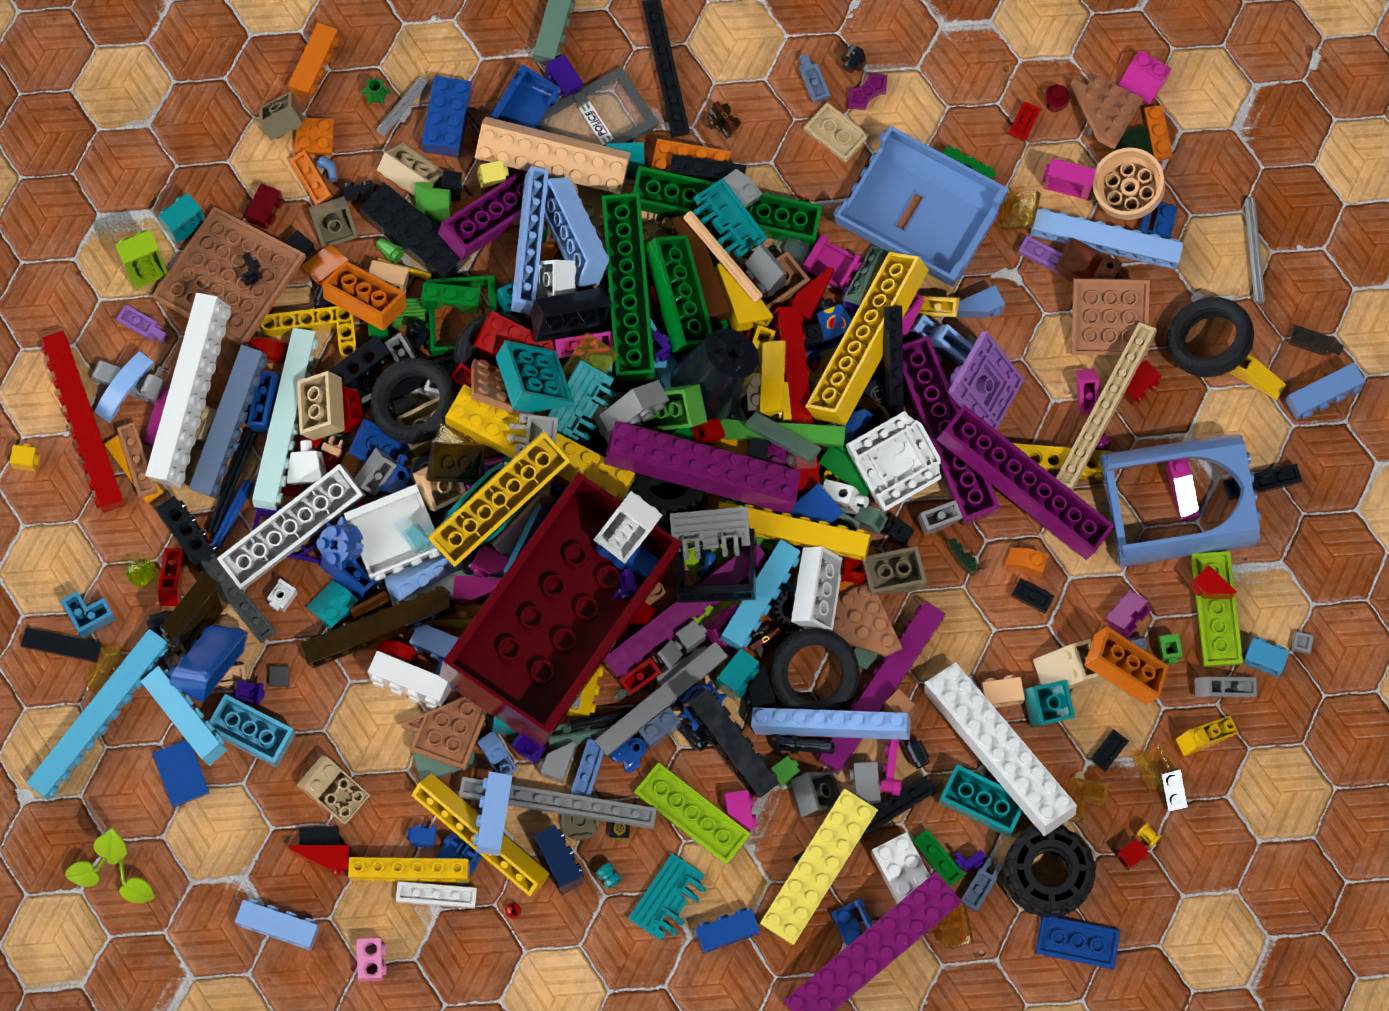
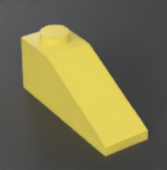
M502 160L481 164L477 171L481 190L502 183L506 180V176H509L507 165H503Z

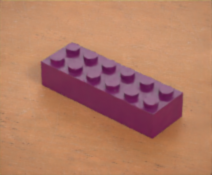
M521 170L441 223L438 234L462 261L520 223L524 179L527 171Z

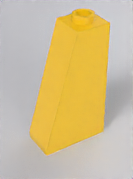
M719 262L715 266V271L730 309L729 322L732 329L744 331L755 329L757 325L767 327L773 316L761 299L754 302L721 262Z

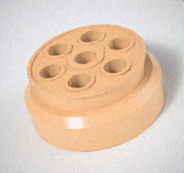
M1138 148L1118 149L1104 157L1096 167L1092 183L1093 191L1100 207L1107 214L1123 220H1134L1148 215L1159 205L1165 192V177L1160 163L1150 153ZM1128 169L1133 170L1131 174H1124ZM1143 176H1150L1146 181L1141 180ZM1113 180L1118 181L1116 185H1109ZM1128 187H1135L1131 192L1126 191ZM1146 193H1152L1149 198H1144L1143 196ZM1113 198H1120L1116 203L1111 202ZM1131 204L1137 205L1134 209H1129L1128 207Z

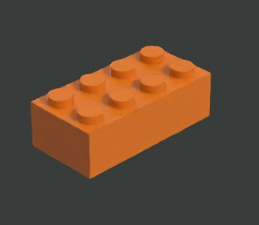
M657 139L651 169L669 172L672 154L730 163L731 151Z
M345 261L322 283L325 300L382 331L407 309L405 292L348 261Z
M1108 626L1094 634L1084 665L1145 705L1160 697L1169 668L1167 664Z

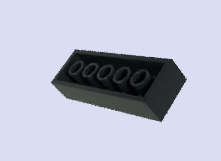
M385 182L359 208L360 215L365 221L391 242L401 246L407 255L437 279L452 278L470 259L469 256L462 261L438 234L440 227Z
M700 688L682 704L744 787L749 791L750 795L758 798L763 797L779 784L776 780L778 778L776 773L771 768L768 770L765 766L766 760L760 753L754 751L752 741L742 735L741 731L743 730L736 721L733 723L729 717L731 715L729 710L724 705L721 706L717 701L719 700L717 694L713 690Z

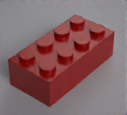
M493 311L488 313L473 344L474 347L494 357L497 356L505 340L556 350L555 342L547 340L536 343L533 331Z

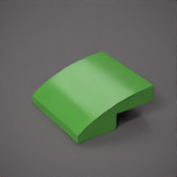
M415 182L416 208L436 223H442L452 216L451 193L449 189L434 188L433 183Z

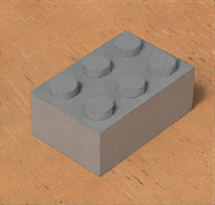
M657 380L633 388L599 416L609 434L615 421L641 427V422L651 419L653 417L652 413L661 411L664 408L663 405L669 401V398Z

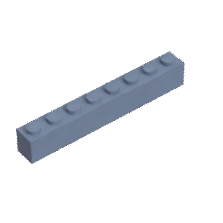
M241 345L190 483V490L212 498L219 494L222 477L228 471L227 463L234 454L235 449L233 447L235 441H238L241 435L240 428L242 422L244 423L247 419V408L253 402L254 389L260 383L261 370L267 364V355L262 351Z

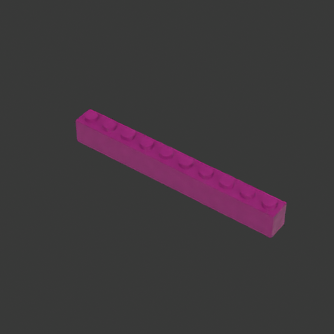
M757 543L756 571H759L764 567L765 562L769 558ZM750 546L742 547L740 549V556L733 554L693 586L736 585L740 581L741 583L749 579ZM676 598L658 612V615L649 623L640 626L613 647L603 663L614 677H623L630 671L629 667L633 664L637 666L645 660L644 656L650 652L652 654L660 648V643L664 640L666 642L675 637L674 632L690 624L692 618L702 616L706 612L705 608L709 605L714 606L720 601L678 603Z
M927 601L923 606L919 605L914 612L916 617L913 621L909 620L903 629L905 630L903 636H898L903 649L882 659L884 664L881 668L877 667L872 674L873 680L871 683L867 682L861 690L863 694L860 699L856 698L850 706L852 711L881 712L883 710L885 702L900 685L944 620L946 613ZM829 737V740L834 742L835 745L834 753H818L820 756L819 763L839 775L863 738Z

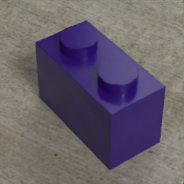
M565 54L545 64L546 72H544L546 79L560 87L557 94L563 99L583 88V82Z

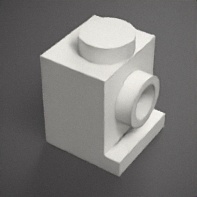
M279 579L277 585L267 597L268 605L276 611L280 609L285 612L298 593L294 587ZM279 593L284 594L282 598L277 597Z

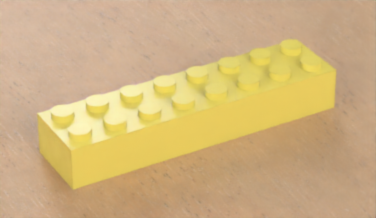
M844 788L759 924L789 944L794 945L878 809Z

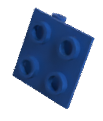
M451 833L450 836L446 837L445 844L436 858L468 859L471 876L483 856L463 839Z

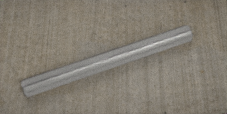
M1246 198L1245 212L1254 303L1263 304L1265 302L1256 203L1254 198Z

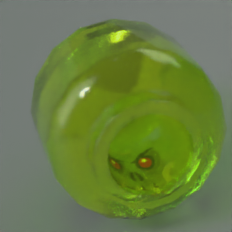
M145 558L137 559L127 568V578L133 585L142 587L155 576V567Z

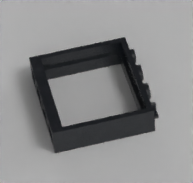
M755 528L749 529V584L685 587V560L682 544L681 552L677 553L676 597L678 603L756 600L757 536ZM728 539L727 544H734V539ZM695 542L688 543V546L695 545Z

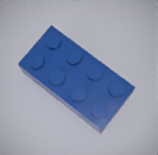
M440 76L434 77L422 138V150L424 153L460 158L473 91L471 81Z

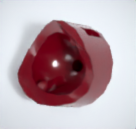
M1059 84L1050 86L1046 90L1044 97L1045 107L1051 112H1058L1066 108L1070 99L1068 89Z

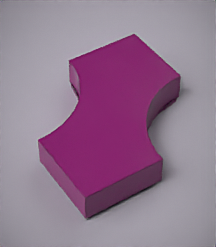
M869 74L867 81L862 86L849 89L848 109L866 110L868 103L874 97L886 95L887 75Z

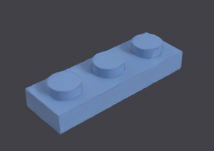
M587 740L570 794L585 797H590L604 754L595 740Z

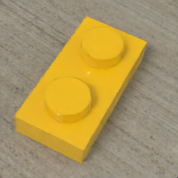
M784 382L783 411L776 414L777 418L780 419V423H788L792 419L788 382Z

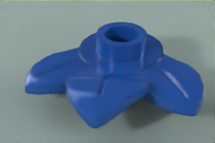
M631 737L611 753L610 759L619 763L624 762L626 773L633 772L640 766L641 757L647 752V744L643 739ZM636 744H639L640 749L638 751L634 750V746Z

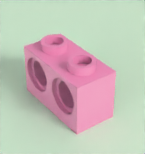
M381 938L357 939L359 982L383 981V975H387V965L383 963V955H386V943H382ZM374 945L377 947L376 953L368 954L366 952L367 948ZM369 966H377V972L375 974H368L367 969Z

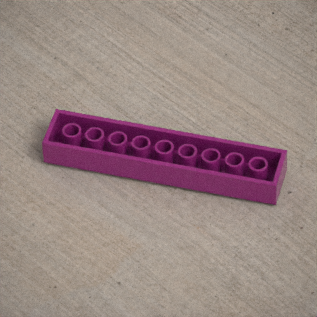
M929 336L903 344L904 386L920 423L923 425L940 456V473L952 501L956 500L963 516L960 520L962 526L997 514L1000 510V505L991 483L936 440L959 411V407L948 393L950 386Z
M966 405L955 414L936 439L1085 560L1097 551L1115 526Z
M615 421L610 431L604 461L605 465L790 514L796 504L801 473L799 470L620 421Z
M936 871L783 1002L791 1011H835L957 908L962 901Z

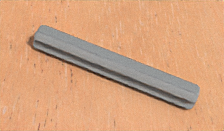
M422 76L419 77L376 129L380 135L385 136L428 85L427 79Z

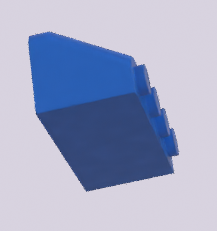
M218 625L206 626L199 640L195 639L192 643L191 650L182 655L178 666L174 665L169 673L171 676L170 685L203 703L244 652L248 632L241 628Z

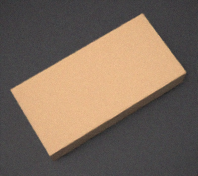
M245 664L232 666L215 689L235 686V681L237 680L247 682Z

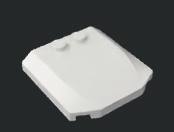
M901 412L846 444L848 454L874 501L883 512L941 479L939 466L941 463L938 452L923 425L908 416L906 412Z

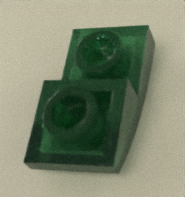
M956 538L948 540L947 548L957 564L969 575H976L978 563L975 557L972 558L970 553L962 555L964 553L963 547L960 542L957 543Z

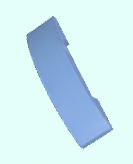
M139 351L110 383L94 412L108 423H111L121 409L119 407L139 379L145 377L155 362Z

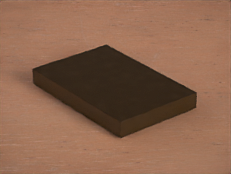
M431 442L426 480L432 482L476 483L482 477L486 445Z

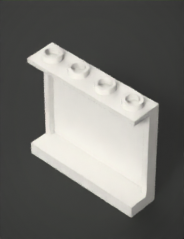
M416 484L344 513L348 524L357 526L363 536L361 543L364 545V548H361L363 549L361 557L371 580H382L386 578L387 573L393 571L396 574L403 571L407 565L416 566L421 564L424 558L429 557L433 559L441 555L437 547L428 539V536L435 529Z

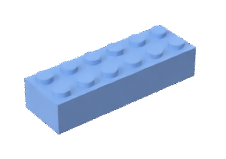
M570 178L548 179L544 217L564 259L575 260L577 269L575 282L577 286H599L606 266L609 263V256L602 246V241L598 238L595 227L592 225L589 215L582 205V200L579 198Z

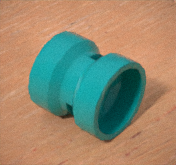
M611 862L603 865L595 873L598 879L604 881L603 885L607 890L615 886L623 878L620 873L615 872Z

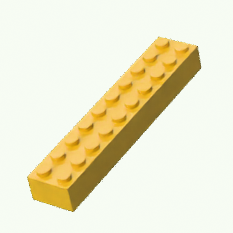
M894 252L888 253L805 406L816 420L841 425L847 424L884 355L883 307L902 306L903 319L929 271L920 257Z
M463 385L445 416L446 425L512 459L515 457L516 444L525 445V442L507 440V435L526 437V430L511 429L508 426L509 423L527 425V422H519V415L471 399V388ZM557 433L556 444L571 461L552 480L568 487L579 472L620 501H623L634 481L635 473L605 465V457Z

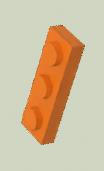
M1163 105L1144 107L1152 156L1157 161L1172 159L1173 154Z
M304 149L290 159L316 205L324 203L333 197L331 190L307 150Z

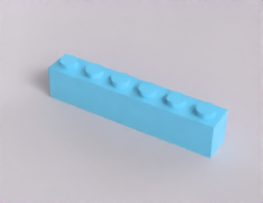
M780 539L756 578V600L742 601L721 635V641L738 651L742 647L747 648L752 640L749 637L752 631L757 632L762 623L759 621L761 616H766L772 606L769 603L772 598L777 599L781 592V589H779L782 582L786 584L791 574L788 572L791 567L796 568L801 560L798 557L800 550Z
M157 666L141 680L142 684L199 757L211 766L228 751L223 745L225 740L218 733L215 734L213 732L215 728L208 720L204 721L203 717L205 715L198 707H193L195 702L187 694L184 695L181 690L170 685V671L168 669L163 670Z

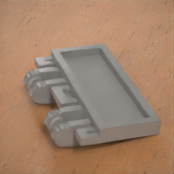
M520 413L519 422H527V425L509 423L508 427L511 429L526 430V437L507 435V440L525 442V445L516 444L515 456L543 430L556 443L557 417ZM551 480L535 494L550 496Z
M748 507L670 513L671 535L682 542L684 560H689L688 543L695 542L696 559H701L700 542H703V550L719 549V540H721L723 557L728 556V539H734L733 549L735 556H740L739 538H741L742 546H750Z

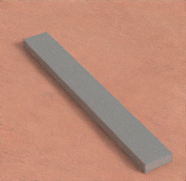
M714 642L595 740L596 744L608 757L636 734L640 728L658 716L728 658L727 654Z

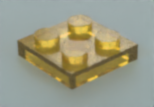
M1037 190L1008 193L999 228L1002 230L1034 227L1041 193Z

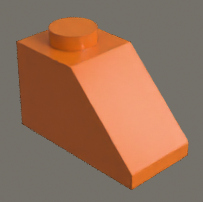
M1010 547L1004 566L1041 578L1049 555L1030 548Z

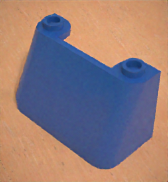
M522 64L489 117L535 129L551 103L555 104L560 97L557 94L560 87Z

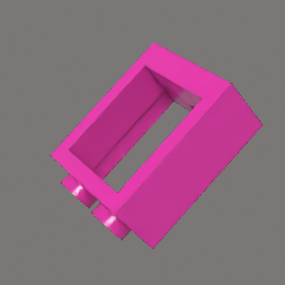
M1052 158L1051 164L1046 165L1042 180V182H1045L1044 189L1088 200L1096 169Z

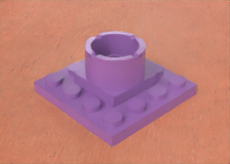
M981 332L964 364L956 367L951 375L948 393L960 408L966 405L997 430L1024 378L989 333Z

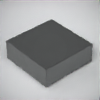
M270 666L269 686L289 687L290 667Z

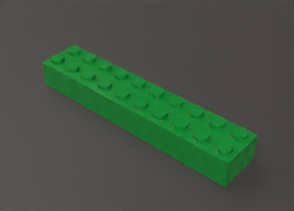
M638 166L633 193H640L641 211L674 218L687 214L690 211L693 212L696 208L703 205L704 201L697 205L693 198L716 182ZM762 193L756 202L746 208L768 238L813 248L822 205ZM704 210L697 215V218L701 220L709 214ZM712 220L707 222L705 225L713 226L711 223Z
M640 193L602 196L606 253L609 256L607 267L610 301L612 302L611 317L617 383L655 380Z

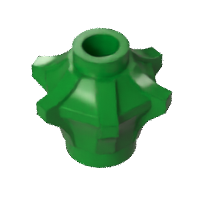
M369 79L367 87L361 90V94L367 97V104L371 105L372 103L380 102L383 105L387 94H391V90L385 87V80Z

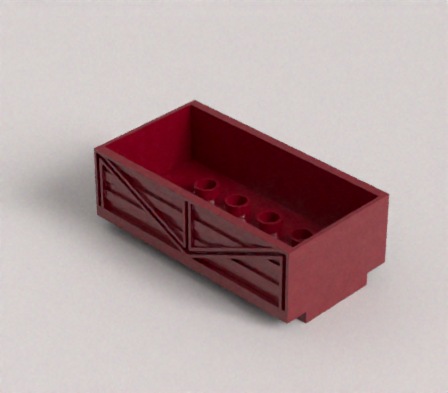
M579 472L445 657L439 675L442 679L456 687L458 693L508 725L509 728L521 736H527L542 747L548 742L671 566L682 545V542L655 525L640 546L657 557L659 561L642 584L637 581L638 590L632 599L627 601L615 600V593L618 589L622 588L619 576L623 570L618 569L607 558L600 556L595 550L598 543L594 539L622 501Z

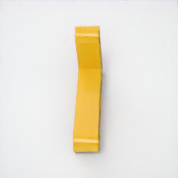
M338 306L267 314L260 324L263 333L269 337L289 335L292 333L293 328L311 331L337 329L339 351L342 360L349 356L344 354L346 350L351 349L353 352L357 350L353 314ZM343 314L349 315L347 319L340 318ZM325 316L331 317L326 322L322 321V318ZM307 318L312 319L308 324L303 323V320ZM286 321L293 322L290 326L284 325ZM268 323L274 324L271 328H266L265 325ZM344 332H351V335L348 337L342 336Z

